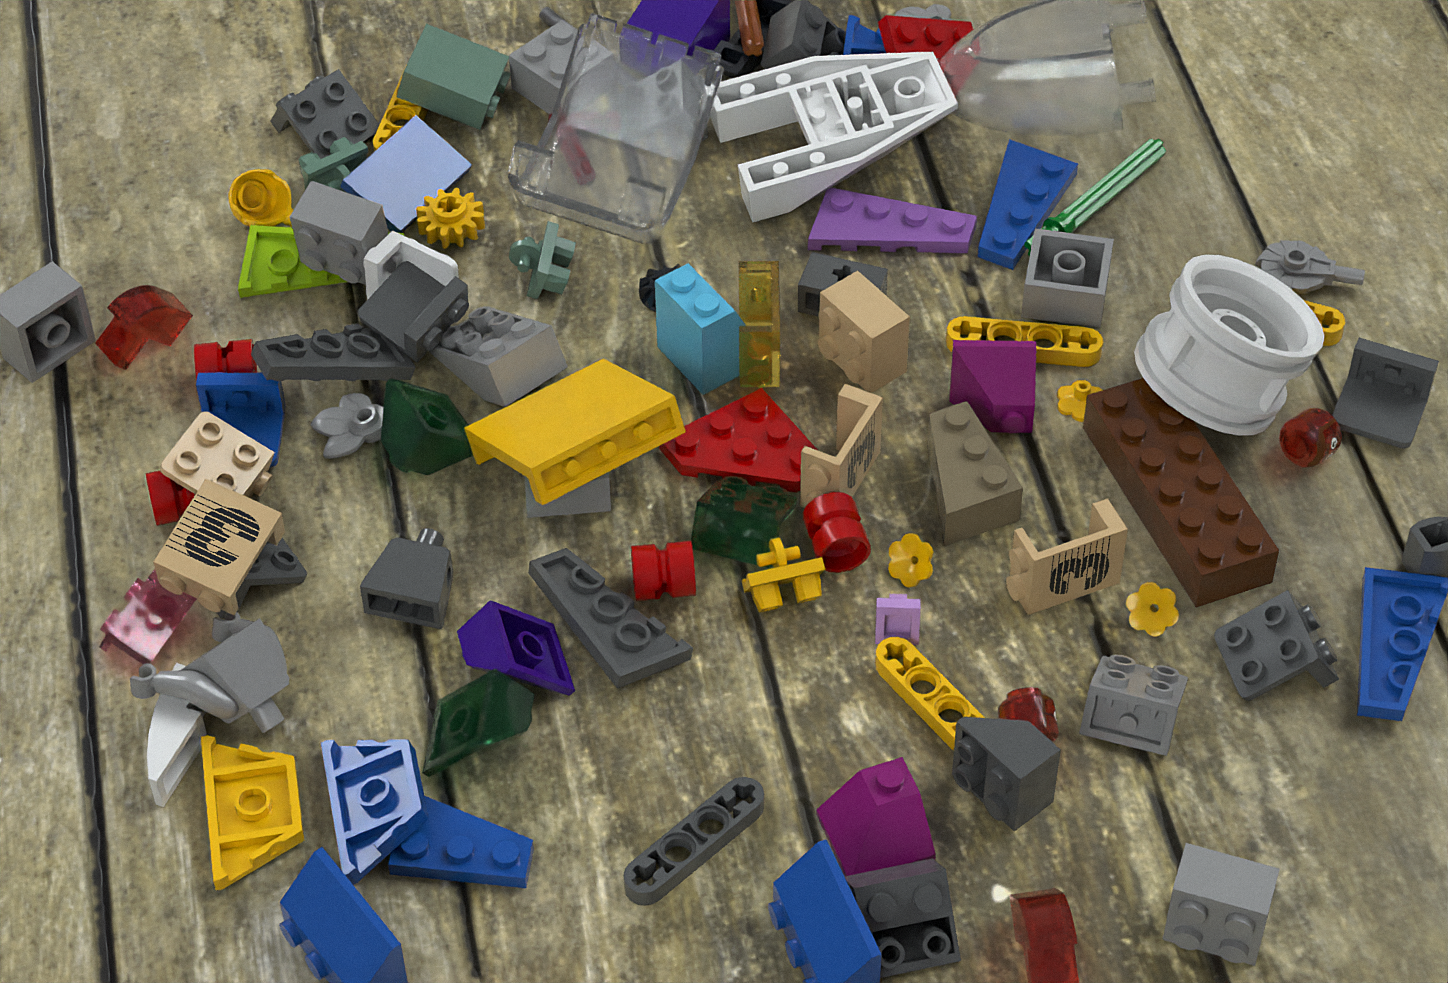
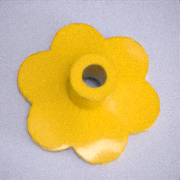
M1077 380L1071 386H1061L1057 391V398L1059 400L1057 409L1063 415H1071L1074 420L1084 422L1087 395L1102 391V389L1091 386L1086 380Z
M908 533L902 537L901 541H895L890 545L889 556L892 560L889 563L888 570L893 578L900 579L902 584L908 588L916 587L920 580L930 578L933 572L931 564L933 549L929 543L921 542L917 534Z
M1154 582L1142 584L1138 592L1130 594L1126 599V607L1131 612L1129 615L1131 627L1136 630L1145 629L1153 637L1162 635L1167 627L1173 626L1179 620V612L1174 606L1176 603L1175 593L1168 588L1160 589Z

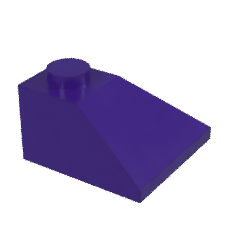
M490 600L457 630L462 648V656L466 665L499 677L568 696L575 692L553 623Z

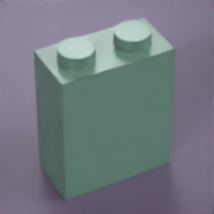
M426 24L403 72L397 97L480 130L486 116L493 119L500 102V97L495 96L496 93L504 94L511 73L506 72L505 69L509 56Z

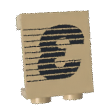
M844 384L838 394L836 450L839 453L834 457L804 446L801 451V507L805 508L814 498L831 492H843L853 497L880 454L883 397Z
M205 479L153 561L159 583L166 590L174 594L181 595L184 592L197 598L202 606L213 612L223 610L235 615L239 609L236 599L237 590L266 543L270 542L277 546L285 533L282 513L211 480Z
M1108 498L1092 503L1088 535L1038 552L1023 528L1014 530L1013 548L1009 551L1011 562L1010 576L1006 578V584L1011 598L1014 601L1019 600L1027 615L1120 583L1128 528Z

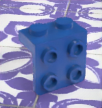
M262 372L198 373L196 388L201 411L213 414L275 452L270 467H274L279 459L286 409L282 382L266 380Z

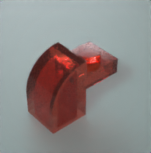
M152 285L137 286L120 294L107 307L114 315V318L95 344L116 367L126 370L148 339L171 346L193 315L173 293Z
M1056 888L1009 895L1015 940L1024 949L1028 983H1079L1074 944H1078L1072 913L1064 893Z

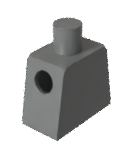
M430 528L422 529L416 541L398 537L391 539L360 585L364 613L442 630L453 581L451 551L446 547H442L444 538L438 531Z

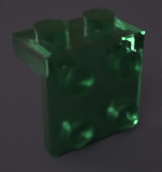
M726 476L723 479H719L697 501L691 535L692 549L758 565L756 555L770 552L769 541L770 539L779 538L781 524L796 508L797 497L789 495L786 489L777 486L760 488L747 485V480L740 477ZM772 564V565H768V566H763V567L771 568V567L773 566V564Z

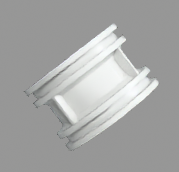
M1221 255L1193 257L1185 264L1180 277L1172 285L1169 294L1171 310L1154 317L1148 324L1145 333L1138 340L1134 351L1136 365L1142 377L1155 393L1171 407L1195 422L1219 432L1238 436L1255 435L1264 432L1285 404L1287 397L1286 384L1288 381L1301 376L1309 368L1313 358L1323 347L1324 333L1315 313L1301 297L1287 285L1265 271L1238 259Z

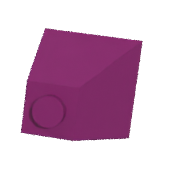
M953 340L949 402L956 405L967 401L983 427L990 432L1032 433L1035 411L1036 341Z
M903 757L859 770L816 809L819 822L845 876L932 858L936 859L921 794Z

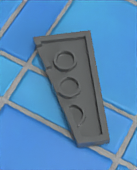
M358 323L346 325L343 332L331 334L327 329L314 331L312 338L304 339L298 334L255 341L251 353L266 380L274 381L411 380L416 368L408 355L371 328L362 329Z
M564 548L529 562V575L617 689L691 660L692 646L683 639L678 642L666 633V626L654 616L648 619L634 608L635 601L623 592L619 594L612 591L605 585V578L569 549Z

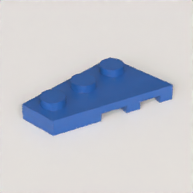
M425 796L429 818L391 852L388 863L390 875L527 888L534 845L533 839Z

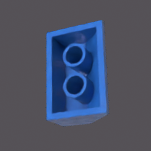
M827 839L819 841L773 882V902L768 903L771 921L776 930H784L788 939L785 941V947L789 961L793 968H801L805 977L803 983H880L882 954Z
M321 847L314 851L280 901L284 921L279 926L287 942L293 948L300 945L307 954L305 961L309 969L318 980L325 977L329 983H408L401 943L324 848Z

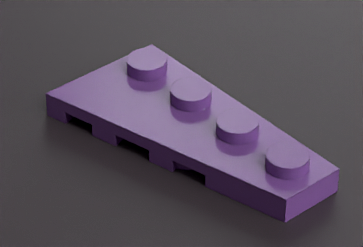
M830 188L826 190L810 232L808 250H822V245H841V251H857V246H880V252H896V249L901 247H915L917 252L968 253L976 229L977 216Z

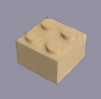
M859 271L852 273L820 292L818 347L826 359L833 360L845 371L850 381L858 383L864 390L870 393L907 372L910 316Z

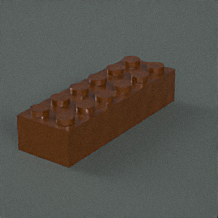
M1144 378L1087 395L1083 422L1084 431L1195 607L1197 608L1272 583L1279 549L1195 422L1167 404L1152 390Z

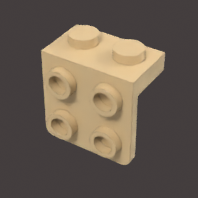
M201 412L164 458L160 470L163 475L194 494L197 493L204 480L208 479L248 498H251L253 494L260 497L273 475L268 473L275 452L213 414Z

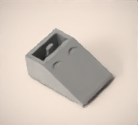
M489 306L475 309L469 314L467 320L457 326H450L443 334L438 345L429 351L483 400L503 407H507L568 367L552 325Z

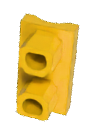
M774 538L769 541L770 552L756 555L759 567L773 564L774 568L749 573L746 575V579H742L744 593L751 592L754 603L759 613L783 606L778 585L792 582L797 604L819 599L822 596L820 574L825 570L822 557L788 565L787 561L801 558L799 547L794 546L784 549L781 539Z

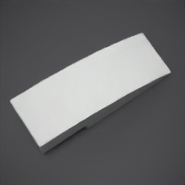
M176 663L172 671H179L185 666ZM160 694L154 708L147 747L148 779L155 804L162 807L165 806L202 748L201 736L207 735L203 721L206 711L187 700Z

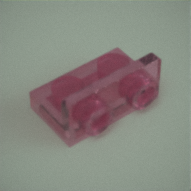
M154 569L145 582L137 578L123 598L129 603L122 613L114 609L103 623L100 630L106 635L99 648L106 652L113 644L141 664H151L192 608L197 598L184 592L181 595H177L166 590L159 583L156 570Z

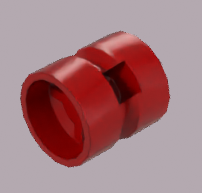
M253 339L229 341L226 347H222L218 342L194 344L196 381L198 373H258L257 364L251 355L254 347Z
M161 470L146 473L156 525L178 522L196 494L163 475Z
M831 492L818 496L808 503L803 511V521L807 533L812 540L816 558L822 557L825 571L833 573L846 572L859 567L867 560L871 553V545L865 528L860 523L861 517L852 496L843 492Z
M691 540L667 542L662 550H659L655 544L631 546L632 574L636 601L660 599L663 592H668L672 598L696 596L695 567Z

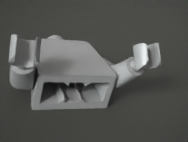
M237 612L235 615L227 613L225 620L215 617L213 619L212 638L221 642L220 644L179 671H160L157 674L156 668L152 664L146 663L139 668V677L132 676L130 678L131 693L136 698L147 699L153 697L156 693L178 697L221 718L226 723H231L249 712L262 733L285 719L271 697L289 685L290 678L287 674L286 659L277 635L273 629L264 625L260 618L256 621L240 619V615Z

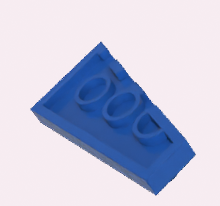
M1009 139L979 242L978 257L1013 270L1027 250L1024 246L1025 242L1034 235L1035 228H1042L1043 222L1050 216L1076 177L1078 163Z
M1365 567L1362 578L1357 716L1396 721L1403 720L1448 594V577Z

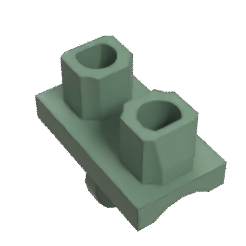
M343 137L332 143L329 147L330 155L320 159L313 152L299 158V167L304 179L305 190L309 183L314 181L346 192L340 185L344 178L367 159L368 147L363 141L353 144L346 137Z
M548 221L544 238L538 244L535 243L532 237H525L523 240H518L510 246L509 259L517 266V269L523 273L532 269L526 295L528 297L538 299L542 289L562 295L568 283L570 270L551 264V262L568 267L574 254L576 242L557 236L559 224Z

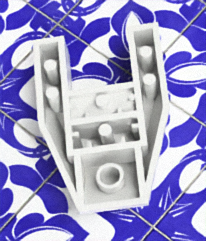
M933 52L812 56L706 86L710 119L720 143L797 121L808 145L738 164L741 194L752 222L791 212L888 155L958 109L956 98Z

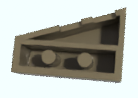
M965 401L929 413L927 448L933 484L936 488L937 508L941 518L944 546L1020 521L1023 487L968 402Z

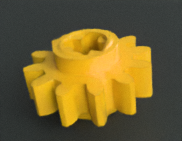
M459 188L453 189L452 193H445L442 189H439L437 192L438 197L434 199L430 196H425V206L416 208L419 235H427L428 244H432L438 239L441 240L443 249H446L450 243H456L459 247H463L466 237L471 240H477V230L485 229L483 203L481 201L475 202L473 192L467 193L462 197Z

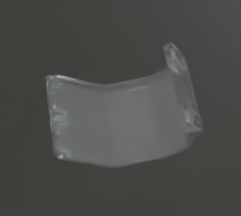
M591 13L588 23L581 24L578 28L552 116L538 145L535 146L518 140L513 146L508 169L509 183L518 202L526 207L641 244H650L659 238L669 223L695 164L724 73V67L719 65L721 53L695 46L693 57L688 56L689 43L659 34L656 45L651 44L652 31L623 23L621 34L615 33L617 20Z

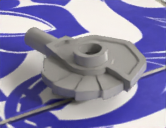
M1280 240L1279 243L1270 244L1258 257L1255 264L1256 266H1261V270L1274 276L1297 294H1309V291L1320 289L1323 285L1332 286L1333 281L1363 285L1365 270L1336 266V261L1328 259L1325 253L1319 250L1318 247H1312L1300 240Z

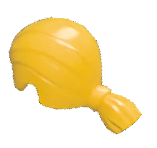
M253 169L242 173L232 181L228 193L229 205L233 215L241 223L248 227L250 225L277 226L281 223L292 227L290 215L294 209H292L291 189L285 180L279 178L269 169Z

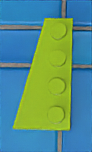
M250 225L238 284L240 298L347 282L338 275L324 270L315 271L301 263L292 227Z

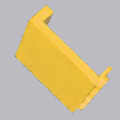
M604 358L464 427L476 464L480 465L495 457L526 476L535 501L541 505H545L686 432L675 395Z

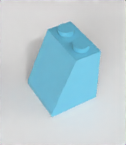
M689 263L655 280L657 347L702 395L769 360L768 353L737 312Z

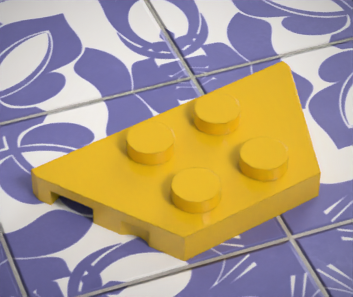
M206 735L201 736L213 882L217 891L225 889L305 840L294 756L275 751L263 752L258 747L242 743L238 749L217 744L215 737Z

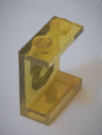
M739 261V316L746 324V326H739L740 387H780L779 261Z

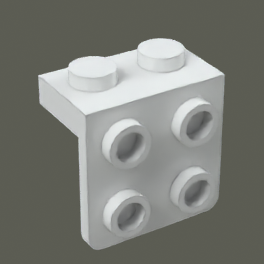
M395 231L388 234L376 247H372L367 252L363 262L367 300L404 261L411 262L444 286L455 276L458 277V265L448 255L432 250L416 240L407 238Z

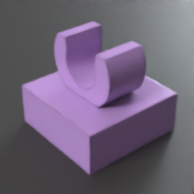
M889 594V598H877L875 644H879L882 640L889 637H900L908 640L913 645H919L920 599H907V594Z

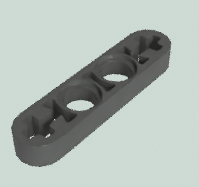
M739 777L731 780L631 861L625 868L623 875L625 895L635 904L644 906L658 902L754 823L764 810V790L761 784L749 777ZM736 797L743 799V801L736 805ZM748 797H752V803L750 804L744 801ZM710 819L717 820L724 826L720 832L712 835L705 834L698 827L702 822ZM677 846L685 847L691 853L688 859L680 862L668 859L665 854L669 849ZM656 863H657L658 866L660 867L657 871H656ZM653 876V884L651 886L645 882L637 886V878L640 877L646 881Z

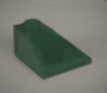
M393 378L386 382L380 441L390 454V462L397 469L405 473L412 471L430 475L473 456L464 429L469 424L447 394Z
M493 669L437 700L422 773L428 777L500 746L516 736L524 734L528 731L532 722L531 711L535 694L497 669Z

